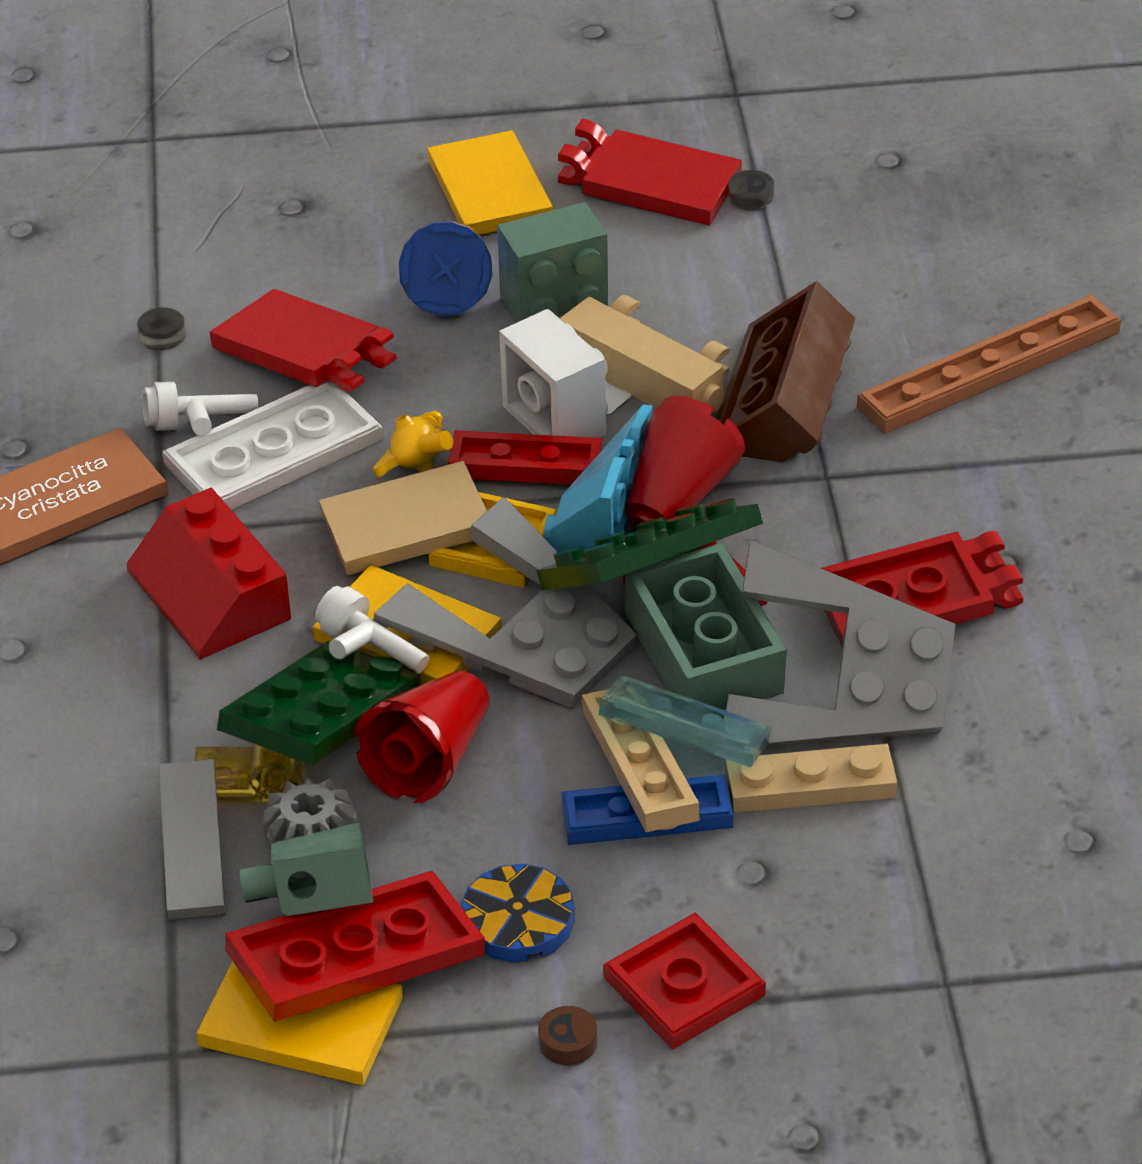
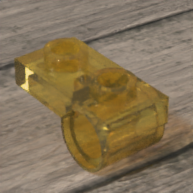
M253 743L252 747H196L194 761L214 759L218 802H269V795L271 793H283L286 781L296 786L304 784L305 762Z

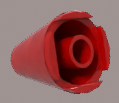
M670 396L665 398L660 406L657 405L651 414L625 507V515L634 531H636V524L660 517H665L666 521L676 517L675 510L700 503L738 465L745 452L744 438L737 426L729 418H727L723 425L711 416L714 410L712 406L690 397Z
M454 671L370 707L362 714L354 727V737L359 733L361 748L356 752L359 765L369 780L386 795L396 799L401 795L417 798L413 803H423L436 797L450 782L489 709L490 698L486 687L473 674L466 671Z

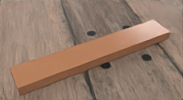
M1089 295L857 394V408L886 434L1120 333L1121 319L1093 295Z

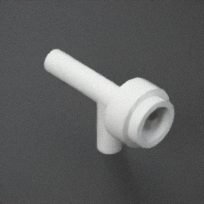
M154 382L152 387H144L142 396L145 426H154L155 431L176 430L178 416L187 415L194 433L201 436L209 433L212 428L208 415L246 414L258 408L257 394L178 396L175 382Z
M335 586L322 597L316 609L315 619L320 623L321 631L334 638L329 643V651L333 657L343 659L367 643H371L418 674L427 667L430 660L428 654L367 616L370 602L366 596L349 586L344 588Z

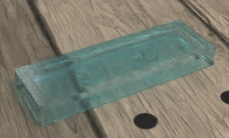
M620 675L602 697L598 714L748 767L753 766L768 745L772 729L769 725L624 675Z

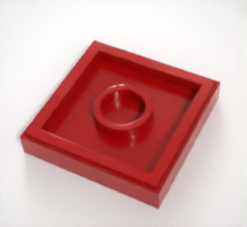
M696 912L603 964V978L672 1050L764 997L766 993V982Z

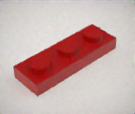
M454 430L453 447L450 449L448 465L464 461L472 480L572 485L602 451V438Z

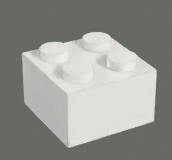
M549 309L499 330L502 404L511 415L535 435L601 438L606 435L608 402L606 399L605 375L608 372V367L603 354L597 348H592L576 334L570 324L564 323Z

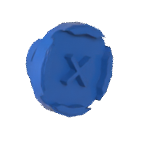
M454 221L432 222L416 230L404 244L398 261L400 283L408 298L421 310L438 316L459 315L475 306L487 293L493 276L492 258L484 240L470 227Z

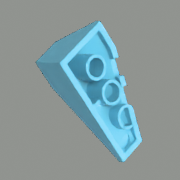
M643 404L565 491L561 497L556 515L547 516L544 538L557 552L584 546L586 550L596 546L594 540L597 538L626 531L629 520L625 515V507L653 412L652 405Z

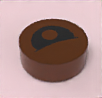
M561 1006L550 1010L540 1020L538 1026L539 1047L543 1055L549 1060L558 1064L573 1065L587 1060L595 1052L598 1042L597 1023L588 1011L575 1006Z

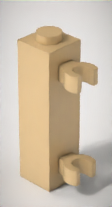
M627 295L619 296L611 307L591 297H587L559 318L564 323L570 324L577 335L592 348H597L603 354L608 367L605 381L630 393L640 401L656 408L657 405L660 406L665 398L670 396L690 397L712 406L714 410L711 414H714L722 405L725 396L723 379L729 373V367L720 363V360L730 352V348L713 340L704 346L700 354L631 317V313L640 307V302Z

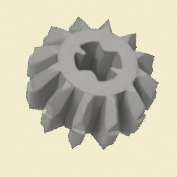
M309 776L302 785L296 786L286 781L283 793H271L267 809L263 810L264 817H262L263 834L266 835L270 850L271 844L278 841L357 823V813L353 810L352 801L346 789L336 790L331 779L319 785L314 784Z

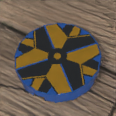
M528 864L499 866L481 874L467 887L461 902V908L485 937L484 954L494 959L509 962L528 961V955L542 952V957L555 952L569 938L575 923L572 891L563 879L543 867Z

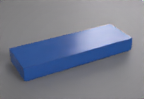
M725 775L686 779L699 802L700 821L678 825L669 830H654L650 832H645L622 786L561 792V802L568 845L733 828V811Z

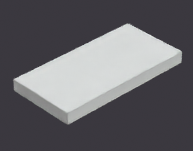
M326 381L318 387L308 385L217 426L206 435H197L162 451L164 465L192 495L212 487L232 510L383 440V429L345 390L335 383Z

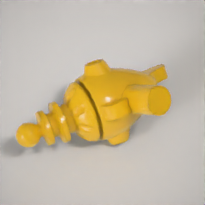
M431 411L415 417H410L407 414L398 417L395 420V430L391 436L390 448L372 468L376 477H382L398 465L405 468H415L419 472L431 470L433 467L432 460L437 453L450 450L453 447L451 433L445 430L441 431L443 421L441 413Z

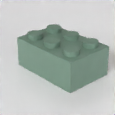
M723 542L683 553L625 574L624 614L685 722L725 711L728 694L758 699H767L784 694L787 649L758 600L742 598L744 577Z

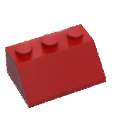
M212 487L166 506L126 563L129 574L200 660L291 620L287 574Z

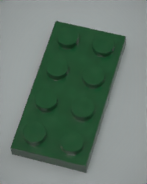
M735 498L719 501L707 506L704 503H698L675 510L676 517L666 521L665 517H660L636 524V531L627 535L623 531L594 540L596 546L586 550L584 546L558 552L553 555L555 559L554 564L536 570L541 589L548 590L604 583L761 525L763 520L758 504L737 506Z
M327 641L219 710L217 730L314 765L354 737V727L362 714L370 707L418 687L420 673L418 674L413 670L402 667V664L393 658L373 657L359 651H354L343 659H336L330 653V641Z

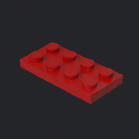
M432 870L373 888L372 903L291 916H280L225 933V951L273 1021L276 1022L484 956L485 937Z

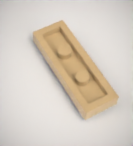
M888 744L726 758L725 774L733 813L891 799L897 796V779Z

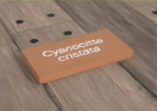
M121 427L1 475L0 564L168 495L166 480Z

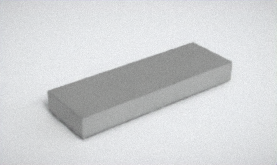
M214 759L158 764L169 920L225 915Z

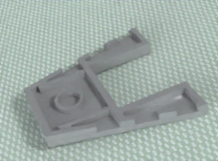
M504 497L471 526L469 539L539 585L540 582L536 570L555 563L553 555L558 552ZM408 583L374 612L373 618L374 621L385 628L390 627L410 635V643L432 652L436 646L463 657V665L480 672L486 667L510 676V684L571 709L582 699V694H587L634 648L637 634L590 585L542 590L491 638H488Z
M750 541L742 598L847 614L834 710L728 694L720 751L730 752L735 748L762 746V749L785 747L790 743L820 741V743L840 742L845 738L872 736L871 739L941 732L944 724L956 624L773 548Z

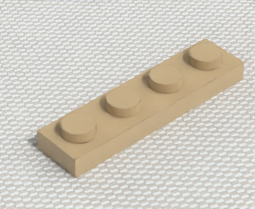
M631 684L582 694L583 714L645 832L669 830L678 825L700 821L699 802L635 686Z

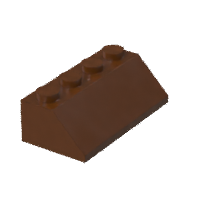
M815 281L748 326L723 403L716 418L723 425L727 418H729L737 426L744 438L745 452L742 457L784 462L799 452L805 454L811 451L822 438V425L826 413L832 406L831 396L835 384L842 373L840 369L845 352L851 344L850 335L856 318L818 281Z

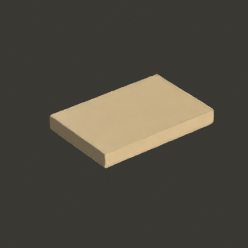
M464 461L319 500L321 514L347 576L363 572L370 565L381 567L428 554L432 550L450 548L472 542L469 539L471 526L487 512Z

